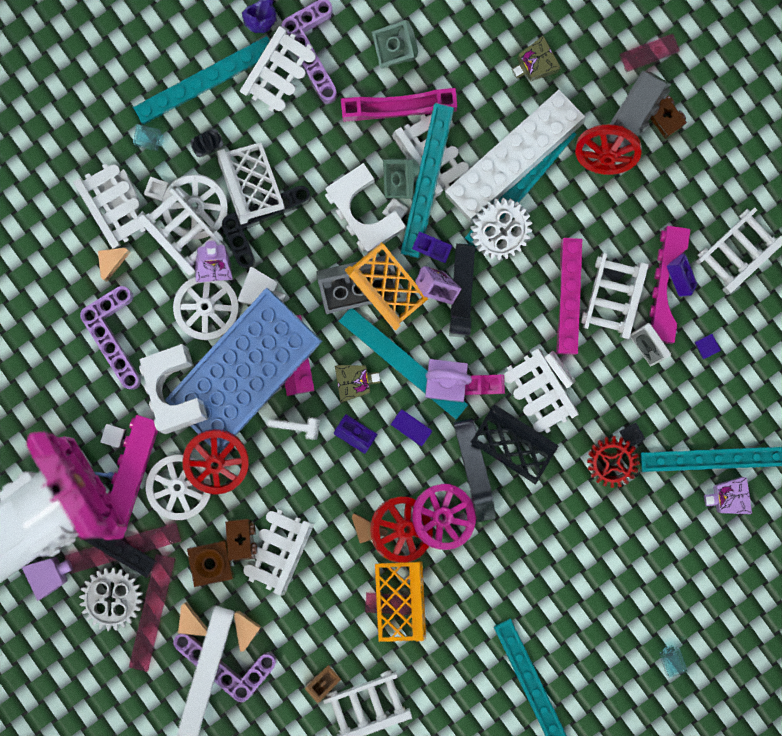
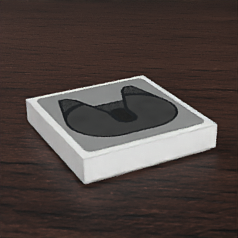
M648 323L630 334V338L650 367L671 355L651 324Z

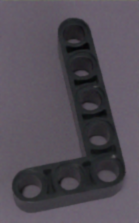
M297 186L280 193L282 199L289 200V205L284 207L285 209L271 212L268 215L254 217L251 222L240 225L236 212L224 217L222 227L236 261L241 268L250 269L255 264V257L244 230L308 204L311 195L307 187ZM300 191L307 193V197L304 200L297 199V194ZM272 197L266 202V204L271 206L279 204L277 199ZM254 204L249 206V211L258 210L260 205ZM233 220L236 222V227L231 230L227 229V223ZM237 238H242L244 241L240 247L234 246V241ZM245 255L251 257V261L247 265L241 263V258Z
M456 243L453 281L461 287V291L454 303L451 304L449 336L468 338L471 333L472 318L470 313L475 245Z
M469 418L453 422L471 491L476 522L496 519L493 495L481 449L471 443L472 438L476 434L473 419Z

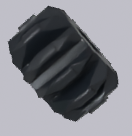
M215 129L199 134L190 141L191 148L197 157L209 155L224 145L221 134Z

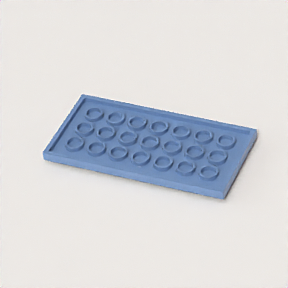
M265 288L165 401L169 405H178L198 398L204 403L208 420L193 424L191 427L198 434L206 430L220 429L236 436L321 344L322 340L269 288ZM211 438L205 439L204 441L211 447ZM217 438V452L221 453L229 444V441Z

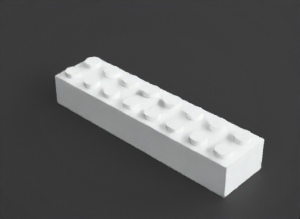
M560 90L556 91L445 191L446 197L472 224V219L478 218L476 212H483L481 206L487 208L488 201L493 205L495 199L498 200L512 186L527 175L531 169L556 149L560 143L575 132L584 123L585 116Z

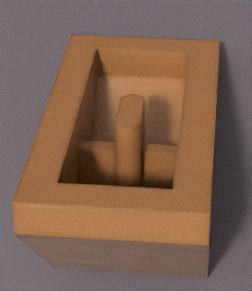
M354 513L352 519L359 542L363 543L372 540L370 533L371 522ZM379 527L380 537L385 536L388 531Z
M328 665L306 684L305 689L319 703L341 679Z

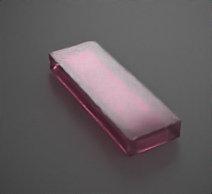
M670 34L623 52L619 56L627 73L679 53L680 50L674 35Z
M366 592L365 612L377 613L376 593ZM381 593L386 600L392 595ZM396 594L389 601L396 609L404 602ZM402 595V596H403L405 599H407L410 595ZM387 604L382 609L384 614L394 613ZM407 604L399 610L402 615L412 614V610Z

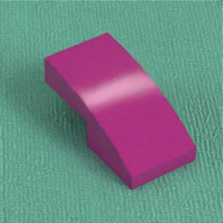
M503 374L472 375V382L465 385V395L505 394Z

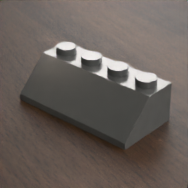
M642 71L609 125L627 128L638 137L641 132H645L648 128L650 117L658 112L661 100L665 99L670 93L669 87L671 84L652 72ZM607 134L608 142L613 144L618 136ZM624 138L619 147L623 148L631 143Z
M386 255L376 257L375 261H385ZM357 262L316 271L326 314L372 304L345 272L346 268L349 266L353 267ZM364 264L359 270L362 273L370 274L371 264ZM375 264L374 274H383L384 265ZM388 265L387 275H396L394 265ZM373 277L372 286L382 288L383 278ZM386 278L385 288H395L396 279ZM385 291L384 300H392L394 292Z

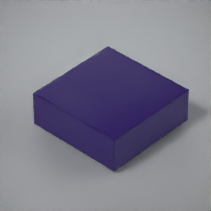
M713 334L694 342L702 359L721 351Z

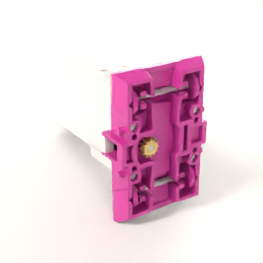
M46 432L29 434L26 446L41 471L39 473L28 471L21 473L16 481L3 486V490L0 492V583L39 555L55 556L60 552V548L64 545L72 544L77 536L84 539L100 537L104 540H116L124 537L127 529L125 523L107 495V490L102 481L94 473L74 438L66 436L56 437L54 434Z

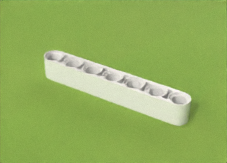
M219 606L214 608L177 736L199 735L234 616V611Z

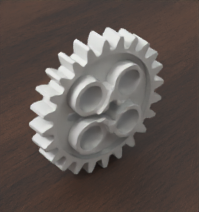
M502 198L501 203L495 199L493 205L488 201L487 208L481 206L482 213L476 212L478 219H472L476 224L470 226L471 230L474 231L470 234L474 239L472 242L477 246L476 248L479 252L482 251L484 256L488 255L491 259L496 256L500 260L503 255L508 259L509 253L515 256V250L521 252L520 245H527L524 239H530L527 233L532 232V229L528 227L532 224L528 219L530 215L518 202L514 204L512 199L507 202L505 198ZM506 213L503 219H499L501 214ZM488 226H492L488 232H485ZM517 226V229L514 232H511V229ZM503 239L501 244L496 245L498 240Z
M114 567L110 573L108 568H104V574L98 570V577L93 574L90 575L92 582L86 580L85 584L88 587L81 588L85 594L79 596V598L84 599L85 602L81 603L80 606L86 607L82 614H89L86 620L94 619L93 626L100 623L99 629L106 625L107 631L112 626L115 630H118L119 624L122 628H125V621L131 624L133 622L131 616L134 618L138 617L135 610L140 611L142 609L137 605L143 602L142 599H138V596L142 595L143 592H137L141 585L133 584L136 578L130 580V572L123 575L124 569L117 573L116 567ZM111 582H114L112 598H115L116 601L111 604L107 597L111 596ZM100 583L105 584L107 587L105 594L98 590ZM119 585L125 586V595L118 593L117 588ZM98 603L104 604V606H105V612H104V613L98 612V610H97V604H98ZM110 604H111V613H112L111 616L108 615L109 609H110ZM118 604L124 607L125 611L123 614L116 612Z

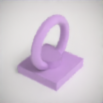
M429 359L428 372L426 373L425 398L464 402L465 385L472 382V377L467 374L468 364Z

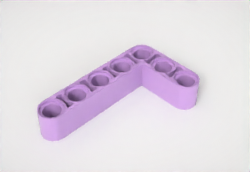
M318 0L283 20L282 26L286 28L290 24L295 25V30L292 32L288 31L287 34L289 36L291 33L295 34V40L305 42L304 46H307L310 42L305 32L331 18L333 12L331 2L329 0ZM326 6L329 10L326 13H321L319 8ZM309 15L312 17V20L304 22L302 20L303 17ZM316 54V59L312 64L309 65L303 62L302 67L305 69L320 99L326 104H331L337 98L336 88ZM321 73L324 75V78L321 81H316L314 75ZM325 90H331L333 91V95L331 97H325L323 95V92Z
M120 286L85 307L81 311L80 317L121 384L127 389L134 390L141 384L140 376L104 320L130 304L133 300L132 291L127 287ZM122 291H127L128 297L125 300L119 299V294ZM106 301H110L111 308L105 311L103 304ZM94 311L95 318L88 321L87 313ZM100 327L105 329V334L102 337H98L96 334L97 329ZM110 343L115 345L113 353H108L106 350L107 345ZM123 359L125 367L119 370L116 366L117 362ZM133 375L135 377V384L129 386L127 378Z
M179 633L174 639V647L197 666L199 659L194 657L193 651L195 649L202 651L203 644L191 634ZM179 637H186L188 645H180ZM270 652L262 654L243 678L220 660L214 682L236 701L244 702L273 670L277 661L276 657ZM269 657L272 660V665L270 667L264 666L262 663L263 658ZM250 673H258L260 680L257 682L252 681ZM223 675H230L232 683H224ZM239 687L245 688L247 695H238L237 689Z

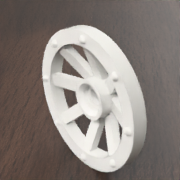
M189 174L179 177L169 185V187L172 186L174 189L178 187L182 191L188 205L197 215H200L213 232L219 230L222 226V220L227 215V199L223 189L217 182L204 175ZM192 182V196L187 194L180 186ZM198 182L210 187L201 196H198ZM169 187L164 193L162 203L172 195ZM214 193L217 194L220 200V204L204 202ZM175 202L163 213L167 224L173 220L169 209L184 208L180 202ZM193 202L198 203V206L193 207L191 204ZM204 209L220 211L215 223ZM193 217L191 229L197 225V221ZM178 225L173 231L183 237L190 230H186ZM202 230L192 239H202L210 235L205 230Z
M194 277L185 282L178 290L174 299L173 311L177 324L186 334L199 340H214L222 337L236 322L239 313V303L234 290L224 280L196 282ZM204 283L203 298H200L191 287ZM210 283L221 286L222 289L209 298ZM186 292L192 296L197 302L196 304H181ZM226 293L229 295L231 305L215 304ZM203 304H208L207 310L202 309ZM181 310H196L185 323ZM215 311L231 312L226 324L214 313ZM200 316H202V333L190 328ZM208 317H211L221 328L215 332L208 333Z
M171 455L157 462L149 472L146 481V495L149 503L161 516L172 520H184L197 515L205 508L211 496L209 493L204 492L202 495L188 489L192 484L185 480L184 470L180 477H177L173 462H182L183 455ZM165 465L168 467L171 481L157 475ZM195 467L200 474L206 469L205 467ZM208 475L203 481L205 484L212 485L210 475ZM154 480L168 486V488L154 494ZM176 484L181 486L180 491L175 490ZM171 494L167 507L164 509L156 499ZM187 494L201 501L191 510L184 495ZM177 497L185 513L171 512Z

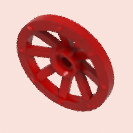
M599 125L586 130L579 136L576 142L575 154L579 163L586 169L598 174L612 175L623 173L633 168L641 158L642 147L637 135L629 129L617 125ZM607 134L618 136L613 144L608 143ZM600 135L602 145L598 146L591 138ZM624 138L631 143L618 149ZM586 144L595 152L584 151L583 146ZM634 150V153L631 157L621 156Z
M211 429L197 434L190 440L183 454L182 465L185 476L195 488L209 494H223L232 491L244 480L248 470L249 457L246 447L234 434L225 430ZM211 438V454L199 442ZM217 438L229 441V444L221 453L217 452ZM235 446L241 457L225 460V457ZM193 448H195L206 461L190 460V455ZM216 462L218 466H213L212 463ZM242 464L238 475L225 468V466ZM191 466L206 467V469L196 477ZM210 473L213 474L214 486L202 482ZM219 473H222L232 481L220 486Z
M394 497L386 500L377 508L371 521V539L376 550L384 558L392 562L407 563L421 557L429 547L423 541H421L417 549L414 546L412 536L420 537L415 531L413 521H410L412 507L414 508L416 502L413 498ZM405 504L404 520L394 505ZM387 510L395 518L396 523L381 520ZM421 514L423 525L430 522L431 517ZM383 526L393 529V533L380 538L379 527ZM433 527L427 531V534L431 538L433 535ZM398 538L395 548L391 553L384 544ZM406 540L410 554L399 556Z

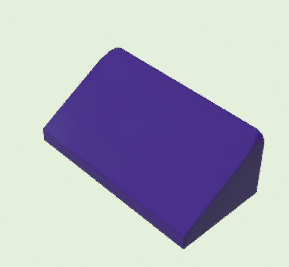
M683 253L667 265L668 272L680 297L691 296L697 286V281L688 258Z
M402 409L390 424L421 447L432 433L431 429Z
M346 414L333 433L364 454H366L378 435Z

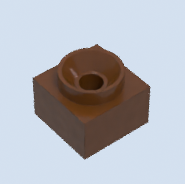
M227 540L187 549L194 587L235 578L232 562L228 559ZM208 558L215 561L214 568L207 566L206 561Z

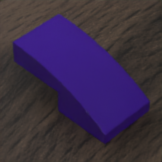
M419 231L412 249L446 263L452 245Z

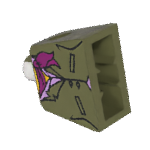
M542 36L518 55L517 59L520 64L512 68V72L516 79L526 74L531 82L558 73L561 67L544 36Z
M365 365L335 366L340 402L370 393L369 385L380 383L379 372L367 373Z

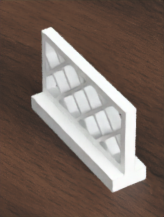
M262 143L225 152V149L217 151L218 162L240 225L248 223L250 218L285 209ZM259 150V158L255 159L249 156L251 151ZM238 155L243 159L240 164H237L231 160V157ZM246 159L255 163L251 170L243 166ZM258 165L266 168L264 175L255 172ZM240 170L249 173L245 180L237 177ZM252 175L261 179L257 186L248 182ZM264 181L272 184L269 191L261 188ZM245 186L254 189L251 196L243 193ZM258 191L266 195L263 202L254 198ZM269 197L277 199L279 204L271 206L266 204ZM251 202L260 205L258 210L252 212L249 211L248 207Z
M309 418L308 425L268 420L267 426L307 431L306 438L317 440L320 420Z

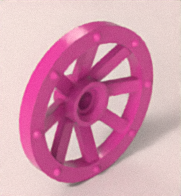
M439 484L429 487L419 495L414 504L412 518L415 531L425 544L434 549H455L463 545L474 531L476 515L473 503L463 490L454 485ZM445 491L446 495L440 508L435 493ZM454 494L462 501V503L456 505L451 509H448L450 500L452 498V495ZM428 497L431 500L434 511L423 507ZM464 508L466 509L467 521L453 518V514ZM421 514L431 517L432 520L423 526ZM450 524L465 527V530L460 537L456 534V532L453 530ZM436 525V537L434 540L427 534V531ZM443 527L453 542L442 543Z

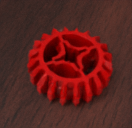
M606 436L605 443L599 439L598 445L600 447L592 445V449L595 452L589 451L588 453L590 457H593L587 459V463L592 464L588 466V470H595L591 473V477L598 475L596 482L599 483L603 479V486L605 487L607 482H611V488H614V483L616 482L619 487H622V480L625 484H628L629 480L627 477L634 479L635 476L632 472H638V468L634 466L639 465L640 461L633 459L638 458L639 454L633 453L636 450L635 446L628 448L630 441L622 444L623 437H620L619 442L616 441V436L612 437V441H609V438ZM607 448H619L615 453L603 451ZM624 453L627 454L630 461L628 468L624 467V464L620 461ZM599 455L606 462L602 471L597 464ZM617 458V465H610L609 459ZM613 470L622 472V474L617 476L607 475Z

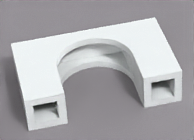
M363 163L325 188L327 191L325 196L330 204L335 203L337 206L336 213L341 220L345 218L349 224L346 228L351 236L356 235L359 239L356 243L361 251L366 250L369 253L381 242L384 244L404 231L406 226L396 211L379 222L370 225L362 224L352 216L351 202L354 196L375 182Z
M181 344L140 359L141 366H139V369L146 381L144 388L150 396L149 406L151 411L154 412V425L159 432L168 434L208 420L202 400L196 398L178 405H168L163 397L162 388L167 377L174 372L193 366L188 347Z

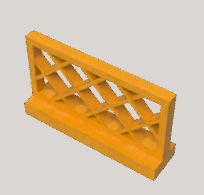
M382 242L353 267L349 266L345 269V272L394 330H397L401 326L399 323L428 300ZM383 249L386 253L385 261H375L376 254ZM364 264H371L370 274L362 273L359 268ZM375 264L384 265L383 274H374ZM388 265L397 266L396 275H387ZM373 277L383 278L382 288L372 286ZM386 278L396 279L395 288H385ZM399 279H407L409 281L408 289L398 288ZM385 291L394 292L393 301L384 300ZM398 292H407L406 302H397ZM411 293L420 294L421 298L417 302H410ZM396 305H405V312L398 317L395 313Z
M423 562L376 563L375 578L379 642L426 640ZM409 566L410 575L404 580L397 572L401 567ZM387 567L392 572L387 580L380 576V568ZM394 575L403 582L396 590L388 583ZM404 584L411 590V594L407 599L398 593ZM385 585L394 592L387 600L381 595V589ZM395 594L404 601L398 609L389 603ZM386 604L394 611L389 619L382 615V609ZM405 604L412 610V614L407 619L399 612ZM396 614L405 621L398 629L390 622ZM406 623L412 628L413 636H405L400 632ZM387 624L396 631L391 637H383V628Z

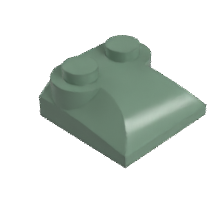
M404 20L372 31L381 69L403 62H412L417 58L418 48L414 31L409 21Z
M415 159L383 160L385 198L412 199L414 178L419 175L420 166Z

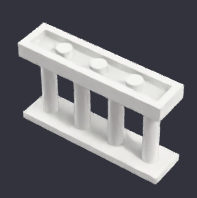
M171 186L169 191L172 195L151 214L148 213L146 215L142 211L137 216V220L190 276L195 272L193 265H195L197 250L190 256L184 257L180 253L182 251L181 248L203 229L211 236L206 242L215 241L218 245H224L222 242L224 238L217 230L213 232L183 199L185 195L178 187L174 189ZM178 200L185 210L164 228L158 229L154 224L156 219ZM192 215L198 224L180 240L171 243L167 238L169 237L168 234L188 216Z
M756 208L750 211L746 209L739 216L741 220L709 250L705 248L698 254L700 258L696 263L700 264L705 260L725 281L724 284L726 286L722 290L727 295L732 293L782 246V236L778 238L771 237L752 217L757 211ZM746 221L766 242L767 248L763 251L757 250L738 228ZM733 234L751 253L754 260L750 264L744 263L724 242L730 235ZM718 247L739 268L738 271L740 273L735 278L733 275L730 276L710 255Z
M602 253L601 257L598 256L595 267L598 270L587 312H583L581 323L583 328L588 329L590 323L618 330L620 337L629 339L649 264L639 263L638 266L631 267L606 260L607 254ZM608 268L631 274L632 277H635L634 283L628 286L601 279L603 269ZM601 286L627 293L630 296L629 302L621 304L597 298L598 288ZM594 305L623 312L625 314L624 322L618 323L592 316Z
M389 670L381 673L380 678L341 692L334 690L326 695L327 697L323 699L324 704L331 702L340 727L337 736H365L412 719L410 708L405 709V707H402L393 679L398 678L397 672L392 673ZM384 682L387 685L395 708L394 714L389 716L384 714L375 689L376 685ZM365 689L368 690L377 715L375 717L376 720L372 722L365 719L356 694ZM346 696L350 697L359 722L357 724L358 727L353 729L347 726L338 699Z

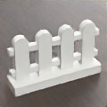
M284 26L278 27L239 91L245 96L253 94L252 99L257 101L259 98L270 106L268 110L271 112L274 109L277 111L285 109L286 103L281 97L284 93L287 95L295 93L296 87L291 81L294 77L301 79L306 75L305 69L301 67L304 60L306 62H313L316 59V54L311 50L313 46L310 44L304 46L295 40L296 35L293 33L289 36L287 34L289 30ZM282 45L283 48L281 49V51H277L279 46ZM287 50L300 57L297 63L285 56ZM270 61H272V66L268 68V64L270 63ZM278 66L290 73L287 79L274 72ZM260 77H261V78H263V81H262L261 84L259 85L257 82L259 81V79H260ZM268 82L279 89L277 95L265 89Z
M423 114L420 116L421 121L411 127L407 124L404 126L405 131L400 127L392 135L407 159H415L419 166L421 165V157L423 156L426 140L420 142L417 137L428 131L432 115L426 117ZM445 146L441 166L449 162L453 168L443 174L439 172L434 199L443 192V187L447 190L451 182L460 178L469 170L467 163L461 162L457 164L454 160L458 155V149L454 146L449 148Z
M104 164L102 165L104 169L93 176L87 174L85 175L86 180L83 181L81 178H78L73 183L112 249H116L121 246L119 241L127 242L129 241L128 236L138 230L144 232L146 229L137 220V214L134 211L140 206L139 200L136 198L128 200L125 195L129 191L130 185L126 181L118 183L115 179L120 173V168L115 164L110 166ZM111 180L114 186L101 193L98 186ZM94 190L95 194L97 195L94 198L90 194V191ZM121 197L124 203L111 210L108 203ZM104 207L107 213L102 214L99 208ZM130 213L133 220L120 226L117 220ZM112 223L116 227V230L112 231V229L109 226Z
M540 348L532 352L533 357L529 358L527 355L524 357L525 361L514 368L511 365L507 367L508 372L504 374V380L506 383L515 381L518 388L514 390V397L518 400L525 397L528 404L523 409L524 414L527 416L535 414L538 418V421L533 425L534 430L537 432L545 430L548 433L551 431L549 427L561 420L565 423L568 421L567 416L570 415L571 418L579 415V412L551 366L545 360ZM538 366L541 367L543 371L542 374H539V372L537 371L536 368ZM532 371L535 378L522 384L519 378ZM549 382L553 387L551 391L546 386ZM542 387L545 394L533 401L529 394ZM560 399L563 406L559 407L556 400ZM552 404L555 410L542 417L539 411Z
M278 509L277 512L270 511L267 513L266 519L272 523L270 530L262 529L259 532V538L265 542L262 548L257 547L258 553L255 554L257 559L255 565H246L244 567V574L249 577L248 581H260L267 585L266 589L272 590L273 587L275 588L273 593L282 596L286 593L314 524L308 521L300 523L301 519L298 517L295 520L282 515L284 511ZM277 526L290 531L287 538L275 533ZM297 534L296 540L293 541L294 535ZM270 544L282 549L280 556L267 551ZM287 552H290L288 559H286ZM262 562L274 566L273 572L269 573L260 569ZM282 570L280 577H278L279 571Z

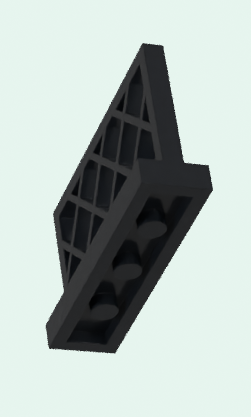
M495 404L471 440L472 444L535 485L559 447ZM490 421L496 425L497 429L489 430L487 422ZM507 432L510 434L513 440L505 441L503 433ZM498 433L501 441L493 442L491 434ZM481 435H486L489 443H482L477 438ZM519 443L527 445L529 450L522 451ZM515 444L517 452L509 453L507 445ZM495 446H503L505 454L496 452ZM539 453L540 455L544 456L546 460L538 462L536 454ZM531 454L533 463H526L523 455ZM519 456L521 464L516 465L513 463L511 457ZM528 467H535L536 477L529 473Z

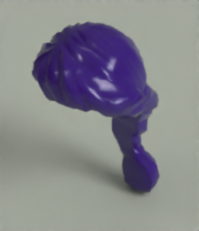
M259 0L242 11L244 24L251 32L263 34L275 25L277 14L272 6L273 0Z

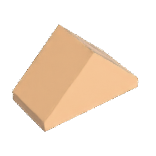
M126 248L98 251L101 278L107 282L131 252Z
M186 601L181 605L178 633L206 636L207 626Z
M235 611L234 618L240 652L245 651L261 626L242 612Z

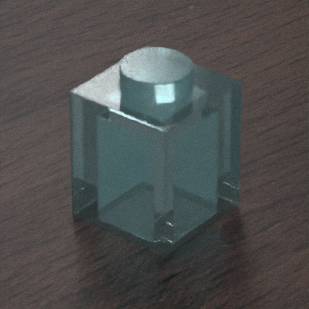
M136 125L133 144L135 147L158 151L159 146L163 144L164 136L161 135L162 132L159 129Z
M668 646L662 649L663 652L659 653L665 673L669 678L688 671L678 647Z

